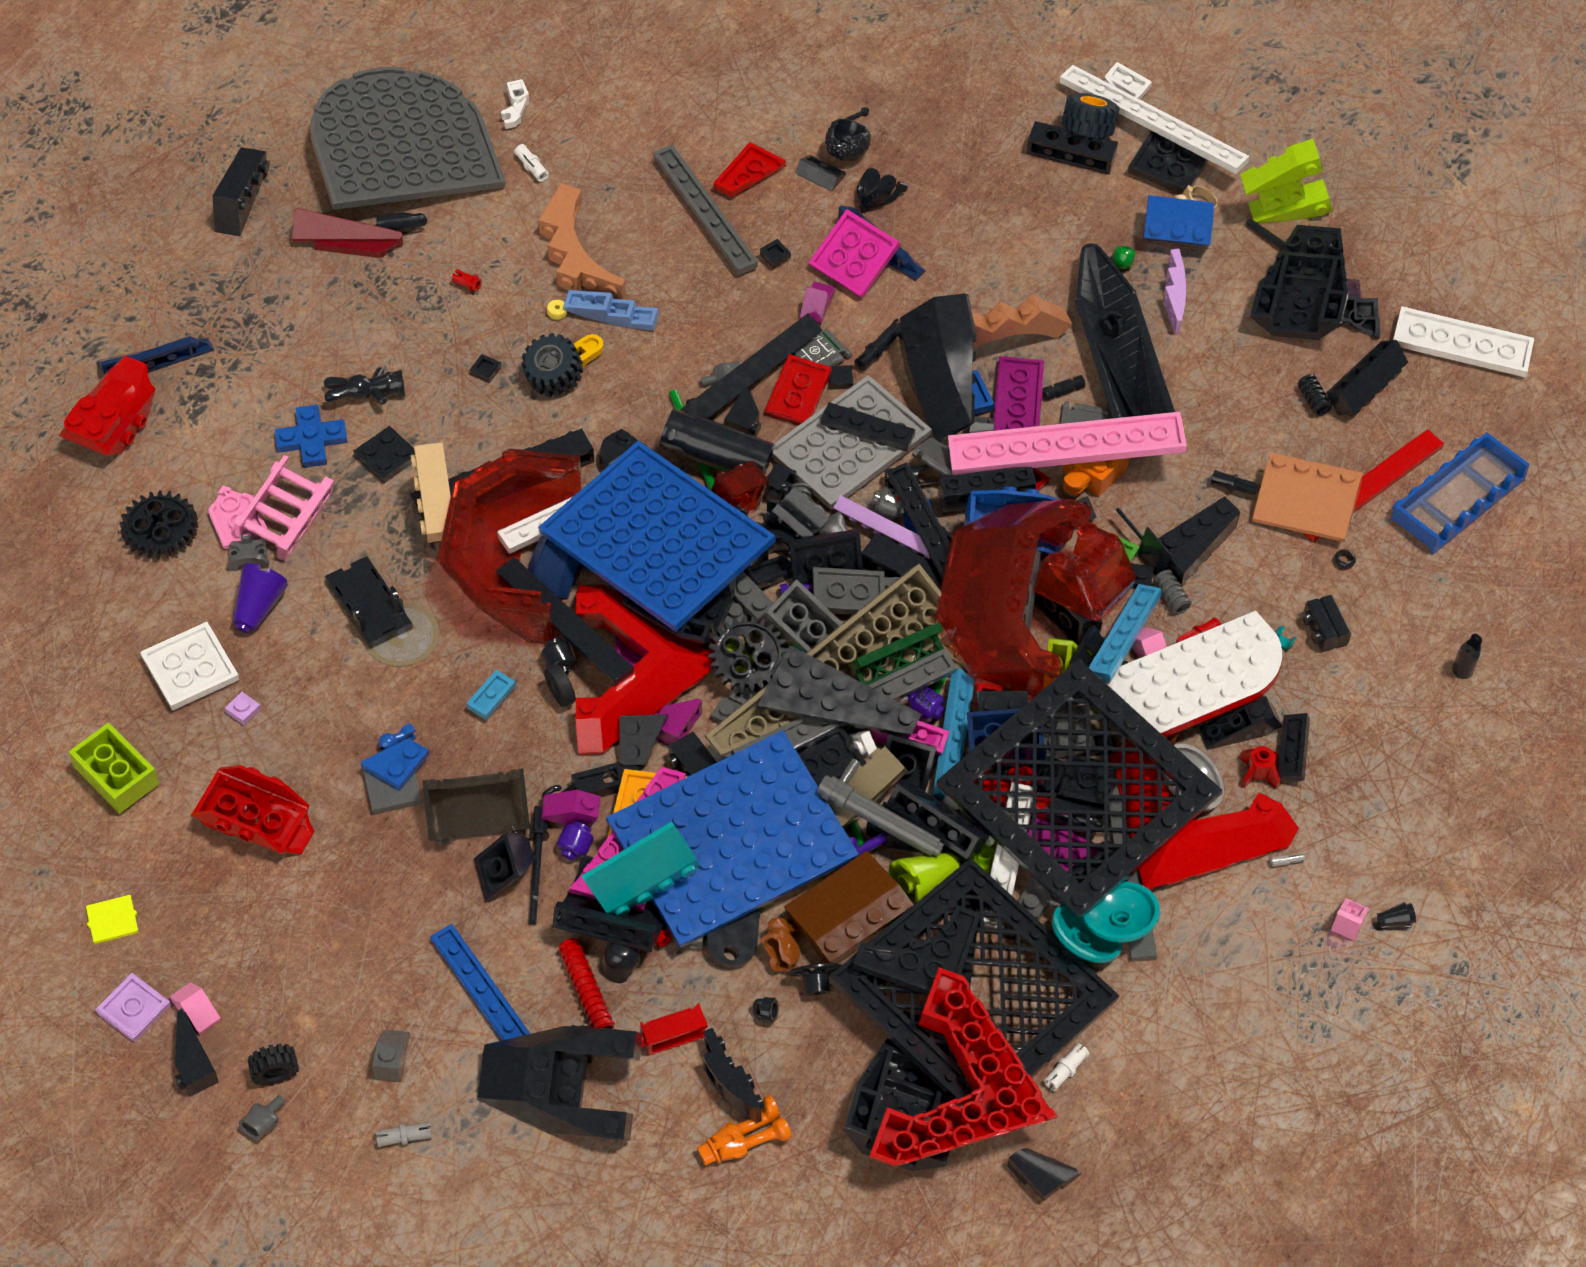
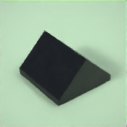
M888 734L885 747L908 770L893 786L910 781L926 792L935 766L937 746Z

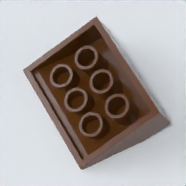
M865 851L785 905L784 909L823 963H839L859 949L861 942L868 943L914 905L900 885L868 851Z

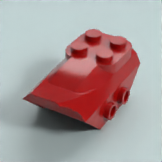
M125 355L118 363L108 369L91 393L81 398L66 416L64 428L59 436L106 456L123 453L127 446L133 443L138 431L146 425L156 388L150 382L147 365Z
M242 765L220 767L191 814L192 817L199 819L203 825L228 836H238L245 842L252 841L280 854H302L315 831L308 817L310 805L281 779L274 776L268 777L253 767L247 768Z

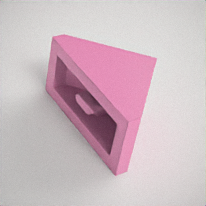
M1149 627L1141 630L1132 645L1139 658L1167 647L1162 631Z
M1346 898L1338 910L1331 931L1355 941L1370 908Z
M192 982L169 997L178 1010L183 1009L191 1026L199 1035L221 1021L220 1016L203 989Z

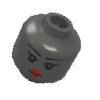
M884 487L881 492H875L871 504L875 505V513L890 521L896 520L897 517H902L905 509L894 489Z

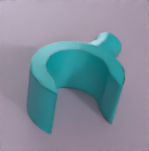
M1280 626L1276 631H1273L1280 640L1281 648L1289 650L1296 641L1297 636L1292 639L1284 637L1282 632L1285 626Z

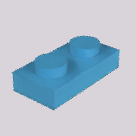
M495 670L466 703L467 709L487 721L514 690L516 681Z

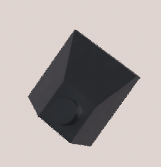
M506 832L474 858L486 902H490L521 878L534 861L528 837Z

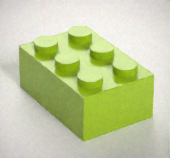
M109 722L68 751L73 767L119 814L159 785L155 768Z

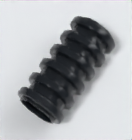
M1314 374L1302 377L1297 384L1315 416L1325 415L1331 410L1332 404L1323 391L1317 377Z

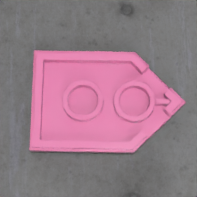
M222 486L218 492L217 499L208 509V513L223 548L229 549V544L232 541H242L241 536L240 538L235 536L236 526H234V522L239 513L243 514L254 497L253 495L241 494L232 491L229 487ZM257 512L252 522L268 529L261 513ZM247 529L242 534L247 536L250 533L252 540L262 538Z

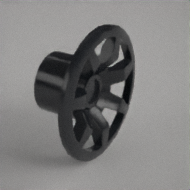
M819 963L800 966L787 971V975L803 977L806 996L828 994L831 992L830 981H828L829 973L834 972L841 964Z

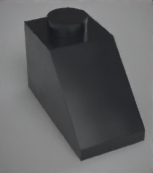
M744 387L726 415L724 425L757 436L761 429L759 411L750 389Z

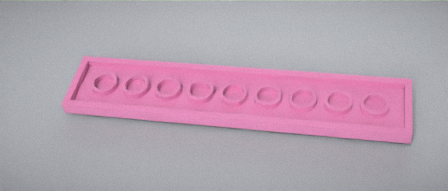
M1180 412L948 435L952 475L1012 467L1037 468L1187 452Z

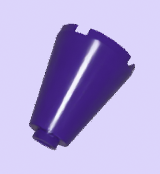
M244 564L241 571L233 623L236 625L235 628L243 633H249V631H255L288 585L287 579L281 574L269 568L267 572L259 570L261 565Z

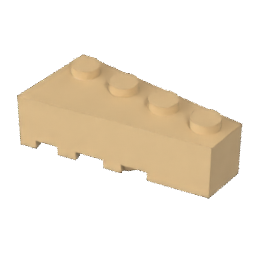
M443 442L414 446L415 455H411L412 469H417L418 476L414 477L415 490L421 492V498L417 499L419 513L424 512L425 520L420 521L422 535L427 534L428 543L457 539Z

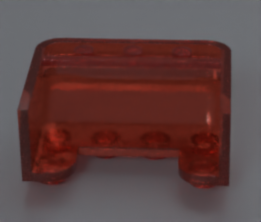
M1083 521L1078 526V538L1073 554L1079 557L1073 560L1061 552L1049 554L1042 562L1034 592L1089 619L1098 620L1133 587L1136 575L1121 539L1116 534L1102 530L1093 523Z

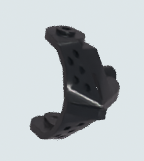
M868 168L857 186V196L861 210L867 211L868 208L894 201L901 191H907L908 185L900 181L896 182L895 177L889 174L884 175L880 180L878 170Z

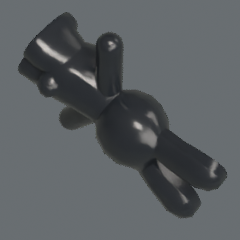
M378 367L371 378L361 374L353 375L350 378L328 377L323 381L324 387L332 390L325 393V401L331 402L349 396L353 399L363 400L372 394L379 404L384 405L387 402L386 397L392 395L405 397L402 370L388 371L384 374V369Z

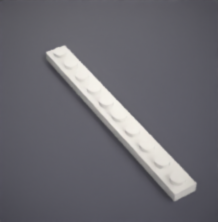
M1074 65L1060 76L1061 84L1079 93L1094 94L1113 101L1120 107L1119 114L1234 174H1237L1249 162L1248 155Z

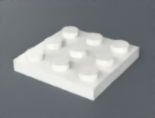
M208 622L140 652L143 661L172 711L239 680L238 673Z

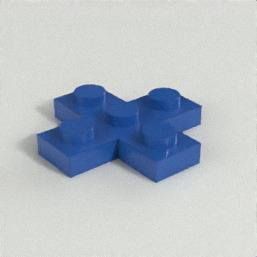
M318 404L296 407L298 426L275 429L278 453L301 450L304 468L327 465L325 446L348 443L344 419L321 422Z

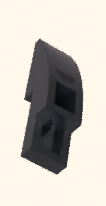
M713 1028L703 1031L704 1044L708 1052L703 1054V1065L710 1082L723 1099L735 1110L756 1123L761 1122V1110L764 1109V1104L760 1094L755 1095L753 1091L755 1086L750 1073L745 1074L742 1065L735 1067L731 1056L726 1057L724 1053L726 1051L724 1040L721 1036L717 1037Z

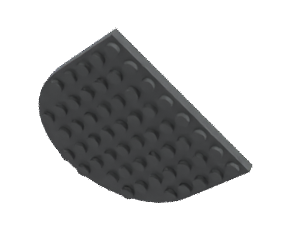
M381 67L354 73L353 77L343 82L339 80L330 86L318 99L314 107L310 132L313 149L333 210L505 188V178L484 120L475 103L469 101L462 94L461 89L441 77L424 71L419 73L404 71L405 68Z

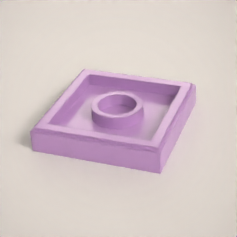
M131 973L95 1011L100 1017L135 1043L171 1006V1003L139 977Z

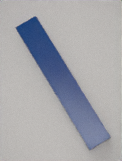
M453 924L430 936L431 942L501 1041L531 1034Z

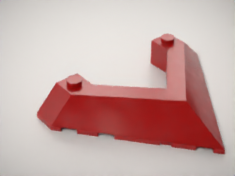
M604 584L579 585L576 593V614L591 628H605L608 632H612L620 638L624 645L633 652H637L643 658L633 666L634 673L617 686L612 685L601 697L576 698L578 755L606 753L611 749L610 746L620 739V716L654 715L659 713L664 706L671 704L679 698L681 693L691 689L703 680L706 674L711 671L710 665L713 663V661H708V655L711 652L696 642L683 640L624 607L622 604L624 597Z
M1125 739V747L1136 748L1128 739ZM1113 752L1110 762L1121 763V752ZM1125 753V763L1139 764V753ZM1143 754V764H1154ZM1119 768L1117 773L1118 779H1121V768ZM1125 769L1126 779L1139 780V769ZM1143 769V780H1157V770ZM1117 784L1119 794L1122 795V784ZM1126 785V795L1140 796L1139 785ZM1143 785L1144 796H1157V786ZM1161 786V797H1171L1167 786ZM1258 792L1248 810L1192 820L1137 869L1140 872L1141 885L1152 891L1154 887L1164 884L1169 886L1185 881L1192 876L1198 877L1234 866L1235 862L1260 858L1274 850H1286L1295 838L1299 827L1282 803ZM1126 801V812H1140V801ZM1144 801V812L1158 813L1157 802ZM1162 802V810L1171 802ZM1126 817L1127 828H1140V817ZM1144 818V826L1153 818ZM1129 833L1130 839L1135 835L1134 833Z
M939 967L923 1009L919 1026L944 1034L973 1092L958 1100L956 1098L939 1105L932 1111L913 1117L887 1107L869 1158L896 1167L1058 1117L1053 1108H1050L1042 1097L1043 1093L1030 1074L1028 1075L1024 1070V1065L1000 1029H997L990 1019V1014L980 999L975 997L964 976Z

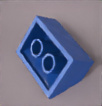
M1148 195L1143 240L1209 247L1213 227L1214 203Z

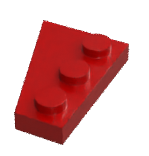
M749 142L713 182V188L732 198L785 167L786 160Z

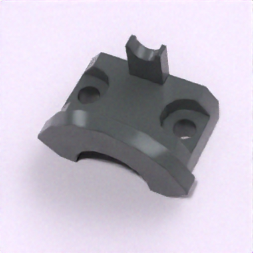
M249 533L247 536L241 534L242 541H232L229 544L228 569L237 571L241 565L247 563L261 565L260 569H265L270 565V561L267 559V544L264 540H252Z

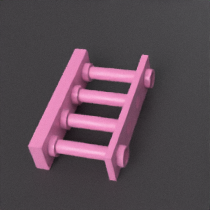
M286 455L282 457L280 462L276 461L270 471L271 475L243 514L239 513L234 522L236 537L240 538L245 529L276 544V548H278L277 558L286 562L333 493L334 480L326 476L321 484H315L288 470V456ZM283 477L312 492V497L309 501H303L276 487V485ZM271 494L300 509V514L297 518H290L263 503ZM257 512H260L287 526L288 532L285 536H279L252 522V519Z

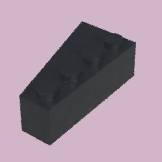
M244 147L239 149L212 195L215 232L241 236L264 176L269 171L270 163L267 160L266 151Z
M1225 496L1158 538L1172 554L1167 570L1173 572V576L1177 578L1181 587L1186 584L1190 576H1193L1198 571L1199 566L1210 558L1212 552L1237 528L1240 511Z

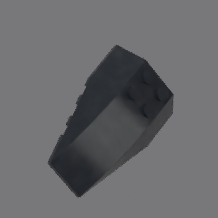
M1296 225L1285 242L1284 249L1276 256L1275 263L1267 270L1266 277L1259 282L1250 314L1252 320L1273 336L1320 340L1341 326L1348 299L1341 228Z
M968 294L933 297L900 317L898 337L905 374L935 439L941 443L948 439V435H955L974 424L975 394L972 393V384L975 383V374L972 373V365L976 361V352L973 351V342H976V330Z
M904 1010L903 1013L910 1019V1012ZM915 1014V1021H920L921 1016ZM918 1027L929 1037V1029ZM933 1031L934 1039L946 1040L944 1034ZM887 1037L855 1087L843 1130L861 1153L870 1156L887 1107L913 1117L932 1111L937 1106L947 1103L952 1099ZM937 1045L948 1055V1046ZM950 1150L906 1163L899 1167L910 1171L945 1167Z

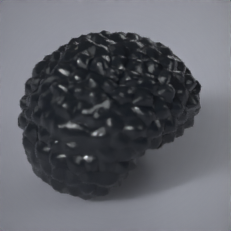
M837 119L828 128L825 144L827 151L830 155L840 160H857L869 149L871 141L870 131L866 126L856 121Z

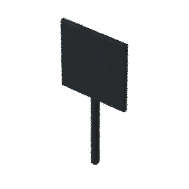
M1116 508L1117 513L1141 540L1139 552L1137 553L1147 566L1154 567L1153 573L1155 575L1167 570L1172 557L1170 551L1149 527H1146L1144 535H1142L1120 508Z

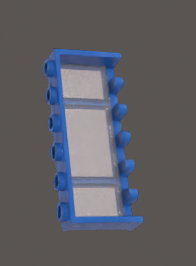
M1486 432L1480 438L1476 437L1465 450L1461 449L1450 462L1446 461L1443 463L1439 471L1434 475H1428L1423 484L1419 487H1413L1408 496L1403 500H1397L1392 507L1391 521H1396L1427 545L1434 555L1521 484L1526 478L1529 463Z

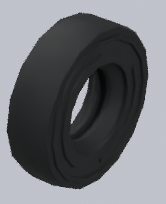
M558 664L544 669L547 686L558 704L562 707L573 704L576 700L575 692L564 670Z

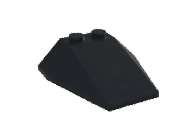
M737 577L676 632L627 596H625L622 604L624 607L683 640L706 644L711 642L712 636L718 637L716 634L717 628H722L733 604Z

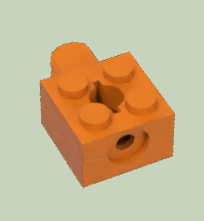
M1129 458L1063 465L1062 472L1065 474L1063 489L1067 494L1077 496L1086 488L1100 497L1127 470Z

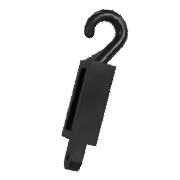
M619 762L571 774V785L562 790L561 785L551 786L542 793L541 798L543 800L544 795L552 794L556 791L566 792L572 790H580L601 797L619 792L624 769L640 771V769L635 765L621 768ZM612 776L616 777V781L605 783L603 780Z

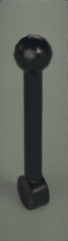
M863 107L860 112L844 119L853 120L859 116H868L869 109Z

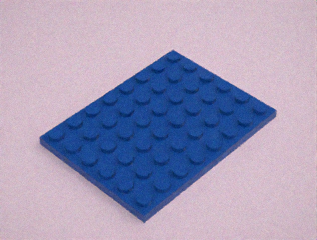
M640 441L633 444L538 527L540 534L675 632L776 542L774 534Z
M784 730L606 817L609 827L623 850L672 821L686 839L701 866L696 868L697 871L687 878L681 877L674 882V886L666 891L660 890L652 895L654 905L679 948L849 863L859 855L827 801L822 799L821 795L817 793V784Z

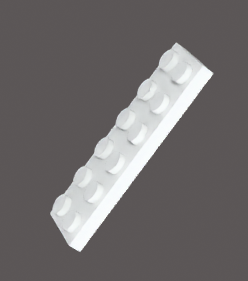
M1402 306L1393 340L1398 341L1401 348L1521 377H1526L1534 343L1533 337Z

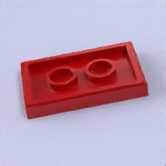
M789 354L765 409V415L797 425L802 424L814 415L831 375L832 367Z

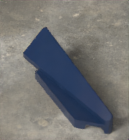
M841 205L839 207L838 220L841 218L846 209H848L852 213L856 214L860 218L875 226L856 208ZM900 247L888 262V264L914 281L926 272L908 252Z
M189 336L153 349L100 359L98 364L103 375H105L108 369L126 355L145 363L148 373L212 352L214 348L209 338L198 339Z

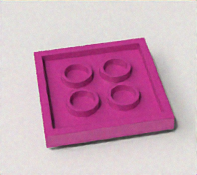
M846 209L808 263L811 267L863 299L901 244L898 240Z

